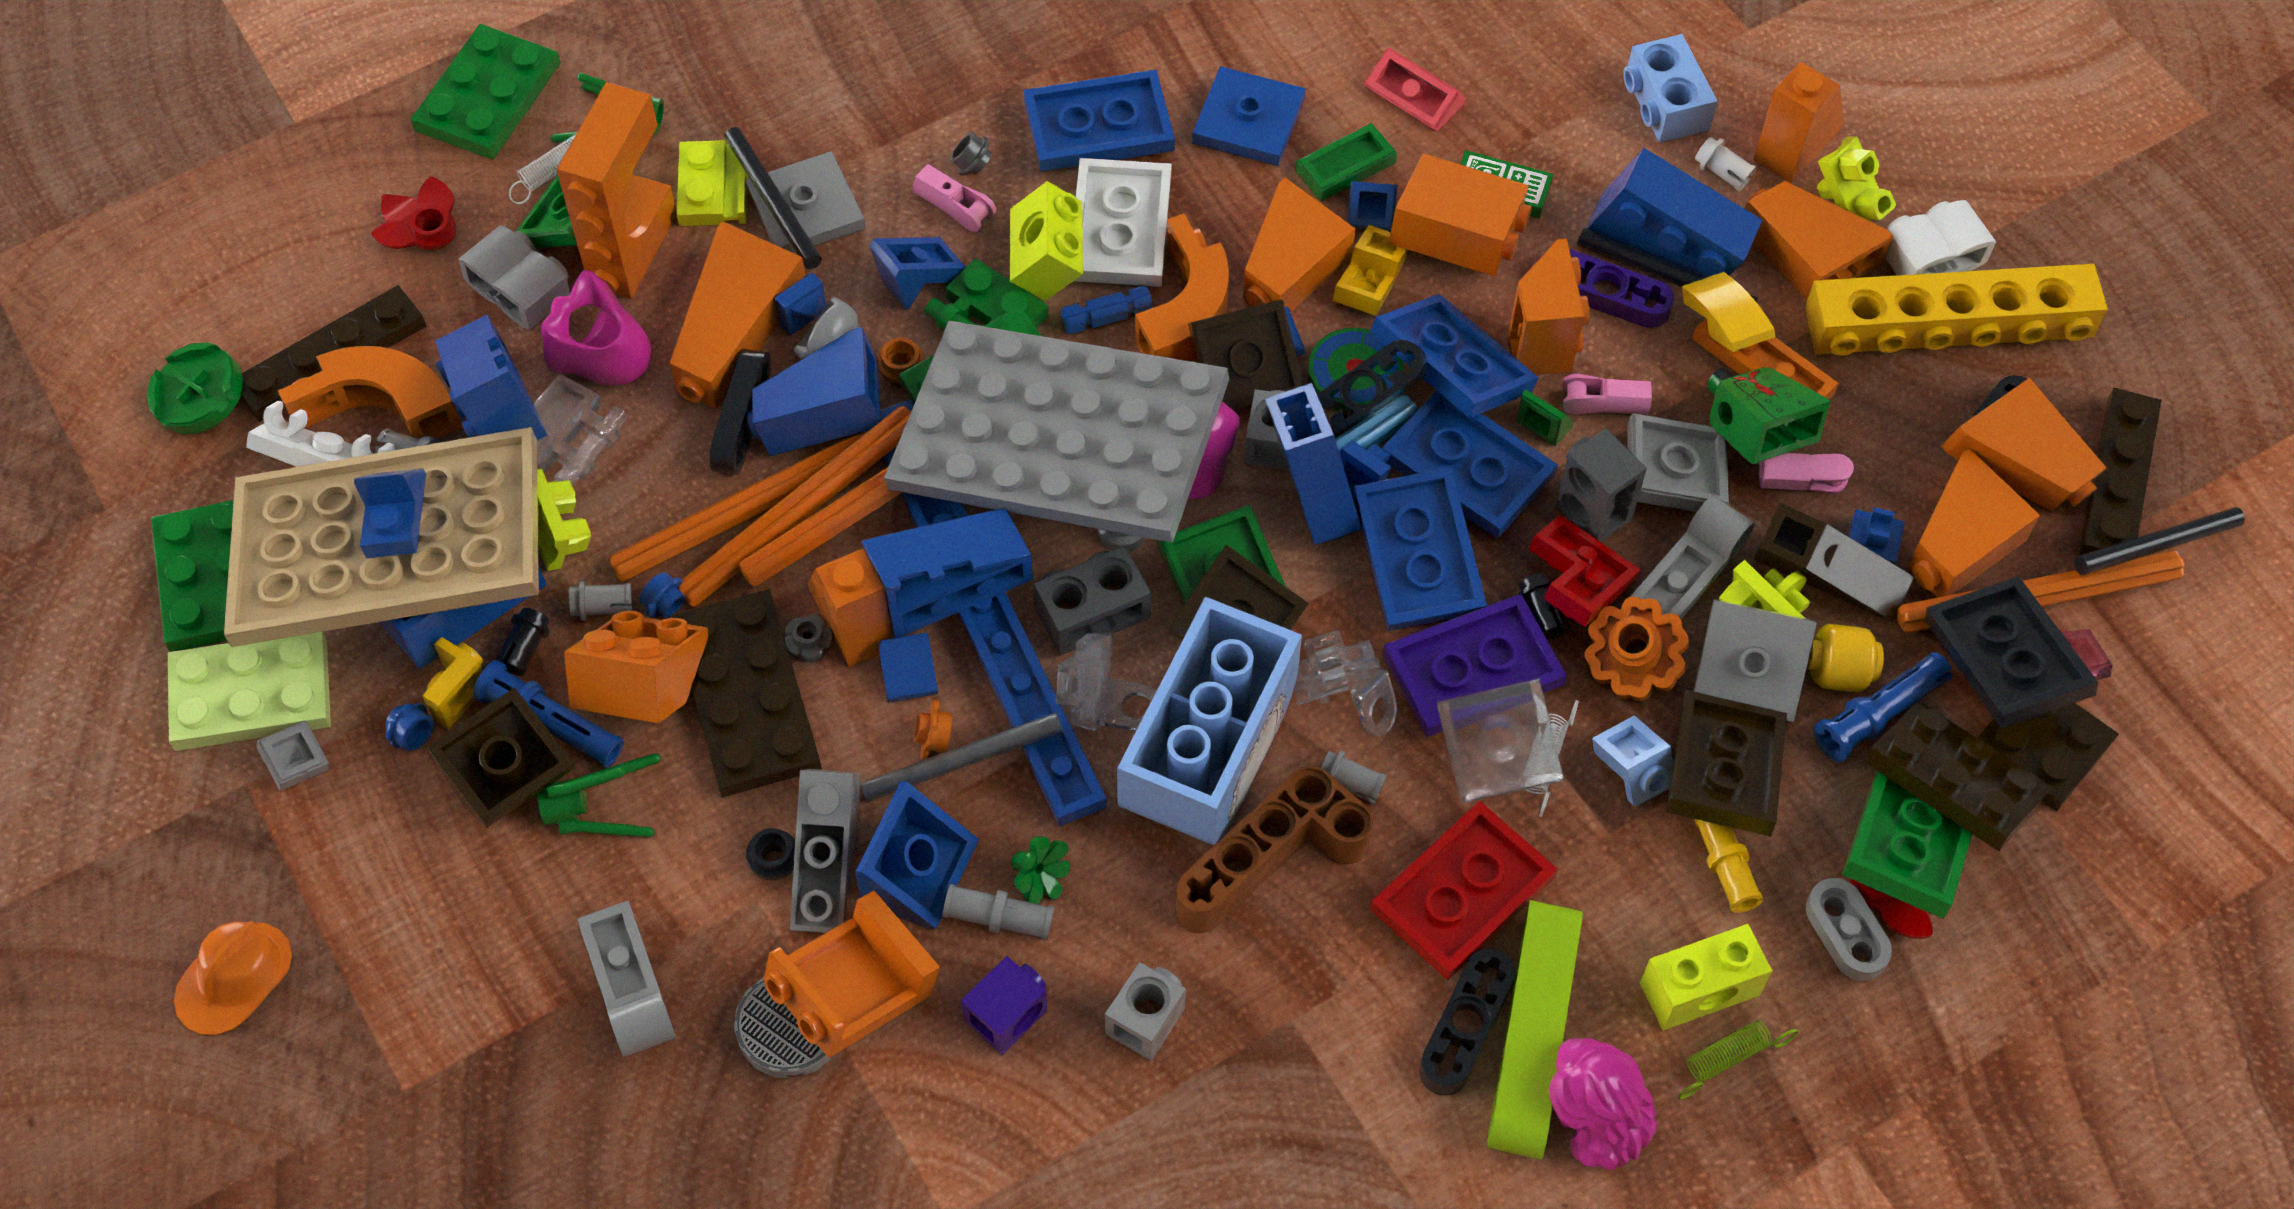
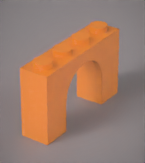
M606 82L556 170L584 271L594 272L608 284L615 295L632 299L676 218L677 211L671 185L632 174L658 126L651 94Z

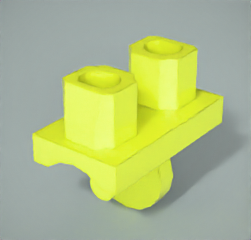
M1847 136L1838 149L1818 161L1824 179L1817 185L1821 198L1834 199L1837 206L1869 221L1882 220L1895 208L1896 203L1891 191L1879 189L1874 176L1878 173L1880 165L1875 152L1863 150L1858 136Z
M538 469V549L547 571L562 569L565 555L588 549L591 531L586 519L577 518L562 521L560 514L573 513L576 505L575 491L571 481L547 482L543 470Z
M1745 560L1733 569V582L1719 597L1720 601L1805 618L1800 613L1810 604V601L1800 593L1807 581L1800 571H1795L1785 578L1773 568L1763 578Z

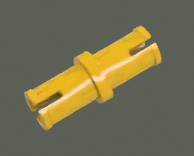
M1694 819L1709 853L1706 860L1708 867L1712 873L1718 874L1731 911L1743 913L1759 906L1763 902V896L1759 892L1747 864L1750 855L1746 846L1738 842L1733 828Z

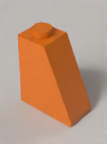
M1800 61L1774 89L1753 160L1789 183H1792L1842 129L1843 112L1840 85Z
M1287 178L1282 179L1277 186L1245 268L1243 297L1251 307L1283 299L1284 307L1288 306L1290 312H1292L1352 258L1355 228Z
M1786 181L1769 190L1764 188L1757 191L1748 199L1745 205L1747 211L1762 219L1753 244L1806 300L1808 299L1813 282L1816 280L1859 278L1882 265L1893 238L1888 229Z
M2030 378L1961 425L1941 445L1948 455L1959 460L1965 450L1970 448L2015 492L2051 512L2067 500L2075 507L2098 489L2092 481L2107 469Z
M1968 448L1961 454L1907 568L1913 573L1917 583L1924 589L1931 591L1936 597L1952 595L2025 543L2040 515Z
M864 548L815 568L807 587L822 618L826 620V626L831 628L834 641L847 667L850 668L880 655L878 642L892 639L893 637L885 589Z

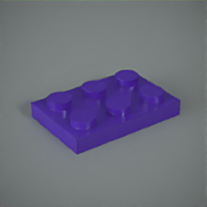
M1522 594L1384 644L1383 656L1426 738L1564 686L1567 677Z

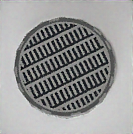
M764 977L745 992L736 1008L734 1030L742 1055L756 1070L774 1078H788V1075H798L801 1073L804 1076L816 1072L833 1058V1056L828 1058L817 1044H811L804 1038L799 1030L797 1019L784 1004L776 1003L769 995L765 987Z

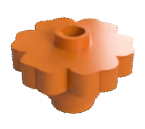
M1632 596L1624 601L1621 610L1612 606L1604 607L1599 612L1598 617L1588 627V633L1593 644L1586 649L1584 655L1591 669L1592 676L1599 684L1611 683L1613 693L1619 699L1631 698L1642 702L1650 697L1653 688L1658 691L1668 692L1673 689L1676 681L1686 671L1685 661L1681 654L1690 645L1688 635L1683 629L1680 617L1673 613L1663 614L1660 603L1655 599H1641ZM1641 643L1646 646L1639 653H1628L1629 648L1633 644Z

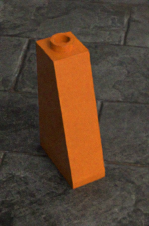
M723 221L716 229L670 360L675 388L682 397L693 403L702 402L715 409L719 407L727 395L741 350L745 348L760 351L779 325L775 298L806 276L803 257Z

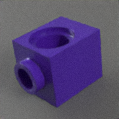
M1006 956L961 1000L963 1021L1003 1055L1047 1012L1046 983L1032 967L1027 964L1019 967Z

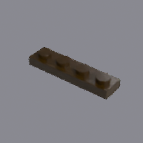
M397 285L243 372L244 382L241 399L258 422L264 420V411L268 406L277 401L283 402L278 390L292 385L301 378L310 377L322 371L316 356L356 346L390 348L427 327L423 315L401 287Z
M2118 388L2112 389L2107 400L2097 457L2107 469L2092 481L2098 489L2089 497L2079 551L2080 555L2138 538L2161 399Z

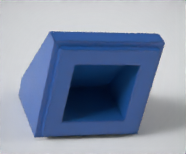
M1351 181L1348 223L1355 229L1366 230L1368 225H1372L1391 232L1396 208L1397 185Z
M927 633L886 639L878 642L888 703L938 694L930 641Z

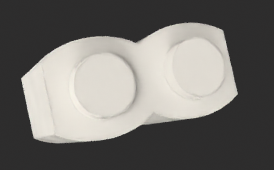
M1966 200L1951 203L1944 201L1933 206L1926 215L1922 214L1912 217L1905 215L1892 221L1886 228L1893 235L1885 259L1897 276L1971 271L1988 261L1996 240Z

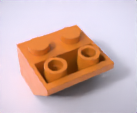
M1567 238L1557 239L1522 277L1517 286L1507 336L1511 355L1535 375L1572 372L1575 355L1582 352L1583 349L1582 326L1588 325L1590 320L1587 296H1580L1578 289L1581 281L1578 257H1571Z
M624 611L614 614L607 623L595 631L588 632L582 640L564 651L570 708L653 723L662 722L687 701L708 639V627L689 625L686 620L681 618H667L663 620L645 618L640 612Z

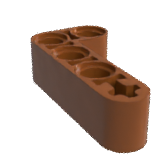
M1314 766L1299 768L1181 876L1176 888L1175 913L1177 921L1183 928L1193 933H1205L1216 928L1308 840L1336 863L1349 865L1359 862L1365 857L1369 849L1373 826L1371 812L1359 799L1323 769ZM1303 794H1312L1317 796L1320 801L1310 804L1301 801L1298 797ZM1275 827L1282 830L1285 834L1281 837L1273 838L1263 834L1262 830ZM1349 827L1356 830L1359 835L1351 838L1343 837L1336 830ZM1231 861H1240L1249 868L1245 871L1234 872L1227 869L1225 864ZM1209 896V902L1206 903L1204 900Z

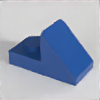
M940 237L873 238L869 245L882 282L906 310L911 308L925 283L952 282L966 268Z
M424 468L373 473L354 479V485L365 505L360 547L366 559L417 553L426 481Z

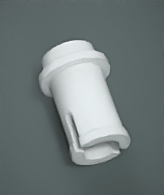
M1713 137L1708 138L1695 156V160L1701 163L1700 169L1702 171L1709 169L1740 192L1749 183L1751 178L1748 176H1753L1757 167L1725 147L1726 141L1720 138L1717 141Z

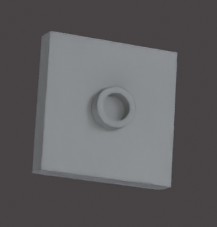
M832 151L768 172L814 246L865 229L864 217ZM750 178L746 179L747 191L771 243L795 253V250Z
M1632 413L1627 423V449L1647 467L1637 502L1697 512L1710 496L1714 495L1729 505L1727 440L1711 426Z
M1713 599L1693 692L1787 713L1786 721L1794 722L1817 622Z

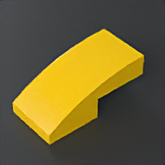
M1368 225L1354 247L1351 263L1335 286L1332 301L1377 316L1396 281L1409 250L1389 244L1391 232Z
M1725 272L1682 286L1684 304L1707 319L1709 336L1730 351L1735 352L1775 337V329L1760 306L1738 282Z

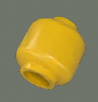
M1825 624L1817 631L1813 639L1806 669L1810 670L1814 683L1820 688L1856 693L1862 692L1869 687L1871 682H1876L1881 675L1884 663L1883 646L1880 642H1876L1874 635L1869 629Z

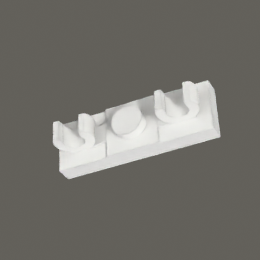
M277 401L265 409L264 423L248 432L246 448L296 467L373 454L370 450L371 436L368 434L363 435L355 440L353 444L345 442L338 434L319 431L315 433L305 429L307 424V413L305 410L300 409L290 415L289 422H286L282 416L283 402ZM387 443L379 448L378 453L394 451L395 446L392 443Z

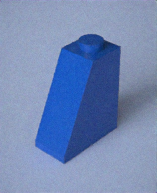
M859 327L850 330L752 389L753 410L747 412L748 426L753 438H761L770 456L872 429L881 421L878 360L863 328Z
M1312 383L1266 398L1267 408L1314 545L1328 540H1338L1346 534L1361 530L1336 440Z

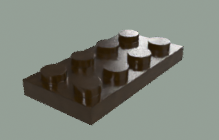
M770 589L671 615L672 618L686 620L689 625L708 627V639L691 689L721 798L800 776V770H822L819 754Z

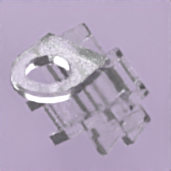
M1340 630L1303 640L1308 659L1299 661L1297 679L1293 690L1295 691L1297 706L1320 699L1322 704L1330 702L1328 696L1350 690L1364 731L1372 736H1383L1388 733L1396 718L1397 702L1388 670H1381L1379 666L1380 661L1370 641L1367 640L1345 647ZM1334 643L1336 644V645H1334V646H1330V647H1327V648H1324V649H1321V650L1314 651L1315 649H1318V648H1321V647H1324V646H1328V645H1331V644H1334ZM1381 697L1385 703V714L1382 721L1375 725L1372 717L1375 702Z
M1087 633L1076 642L1075 653L1058 665L1056 703L1071 706L1070 724L1092 731L1098 729V723L1102 726L1137 730L1144 716L1139 718L1126 716L1122 712L1125 701L1133 696H1144L1151 702L1156 693L1151 686L1142 683L1110 678L1113 633Z

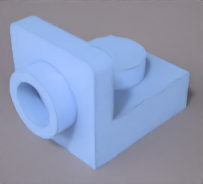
M1635 715L1592 738L1594 753L1624 780L1627 800L1633 806H1638L1669 789L1673 765L1671 746Z

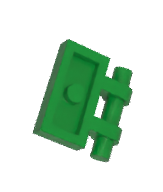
M976 258L945 288L946 299L952 303L946 305L937 298H932L924 309L925 314L936 320V326L942 331H945L948 321L976 325L968 320L971 316L986 325L1020 305L1036 328L1049 317V309L1046 303L1013 284L1009 279Z

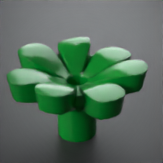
M1035 836L1031 839L1030 851L1016 852L1011 859V866L1013 870L1019 872L1014 879V886L1023 893V899L1030 903L1039 904L1043 894L1052 900H1056L1062 894L1063 888L1056 879L1057 877L1064 878L1069 874L1070 862L1062 860L1069 850L1066 842L1054 840L1050 843L1048 837Z

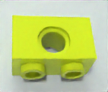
M1048 181L1010 208V282L1044 301H1047L1083 275L1082 201Z
M1745 924L1650 958L1640 985L1664 1031L1760 996L1772 973V969L1749 924Z

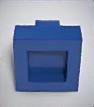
M1352 440L1341 448L1340 457L1354 502V486L1387 480L1391 466L1385 462L1389 460L1391 455L1376 444L1366 450Z
M1876 507L1873 508L1872 513L1856 509L1851 519L1848 537L1896 565L1905 521L1894 519V512Z

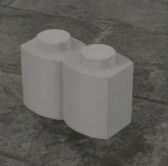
M502 225L498 226L458 259L464 280L482 297L496 304L510 319L527 330L532 329L551 313V304L554 298L570 294L567 282L569 275L562 263L552 256L546 258L536 252L531 240L521 231L514 233Z

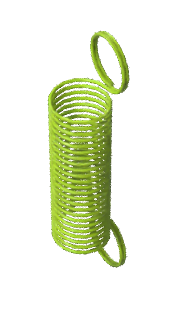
M1756 1020L1750 1025L1748 1024L1741 1028V1030L1739 1029L1726 1038L1717 1041V1043L1715 1042L1708 1046V1048L1706 1047L1699 1051V1053L1693 1054V1056L1686 1059V1063L1692 1075L1699 1082L1684 1089L1678 1095V1098L1682 1100L1689 1097L1704 1086L1703 1082L1773 1044L1775 1048L1784 1046L1797 1036L1798 1030L1791 1029L1772 1043L1771 1035L1765 1024L1760 1020ZM1758 1022H1760V1023L1765 1027V1029L1767 1030L1768 1035H1769V1038H1770V1043H1769V1041H1768V1037H1767V1034H1766L1765 1030L1763 1029V1027H1762ZM1757 1024H1758V1025L1760 1026V1028L1763 1030L1766 1039L1764 1038V1036H1763L1761 1030L1758 1028ZM1795 1032V1033H1794L1792 1036H1790L1787 1040H1785V1041H1783L1782 1043L1776 1045V1043L1779 1042L1782 1038H1784L1785 1036H1787V1035H1789V1034ZM1688 1059H1689V1061H1690V1064H1691V1066H1692V1069H1693L1694 1072L1697 1074V1076L1701 1079V1081H1700V1080L1694 1075V1073L1692 1072V1070H1691V1068H1690V1066H1689V1063H1688ZM1698 1059L1701 1061L1703 1067L1705 1068V1071L1703 1070V1068H1702L1701 1064L1699 1063ZM1695 1060L1697 1061V1063H1698L1699 1067L1701 1068L1702 1072L1699 1070L1697 1064L1695 1063ZM1692 1062L1694 1063L1695 1067L1697 1068L1699 1074H1698L1697 1071L1694 1069V1067H1693V1065H1692Z

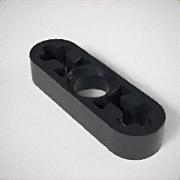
M1407 340L1393 341L1317 394L1322 408L1332 410L1340 404L1334 398V395L1340 392L1343 403L1354 411L1349 417L1344 410H1340L1331 416V429L1335 438L1397 397L1424 376L1427 370V357L1420 346ZM1398 351L1406 355L1413 353L1415 358L1410 362V367L1413 371L1408 375L1400 370L1391 374L1387 379L1394 386L1388 389L1384 378L1374 371V367L1380 364L1381 370L1388 371L1397 364L1395 354ZM1370 377L1376 384V395L1368 404L1359 405L1351 396V387L1358 378Z
M744 348L739 354L711 443L710 467L712 471L738 475L743 467L752 438L747 421V412L753 410L752 389L770 378L771 357L769 352Z
M1483 949L1470 957L1423 1052L1419 1067L1420 1078L1424 1086L1435 1094L1452 1095L1465 1086L1509 995L1515 977V969L1510 958L1503 952L1495 949ZM1488 967H1491L1498 971L1497 980L1491 982L1485 999L1475 994L1479 988L1481 973H1485ZM1469 1009L1480 1016L1483 1026L1476 1033H1462L1453 1025L1452 1016L1459 1010ZM1451 1043L1459 1048L1453 1064L1455 1072L1450 1071L1445 1078L1440 1077L1436 1074L1437 1064L1435 1063H1441L1444 1060Z

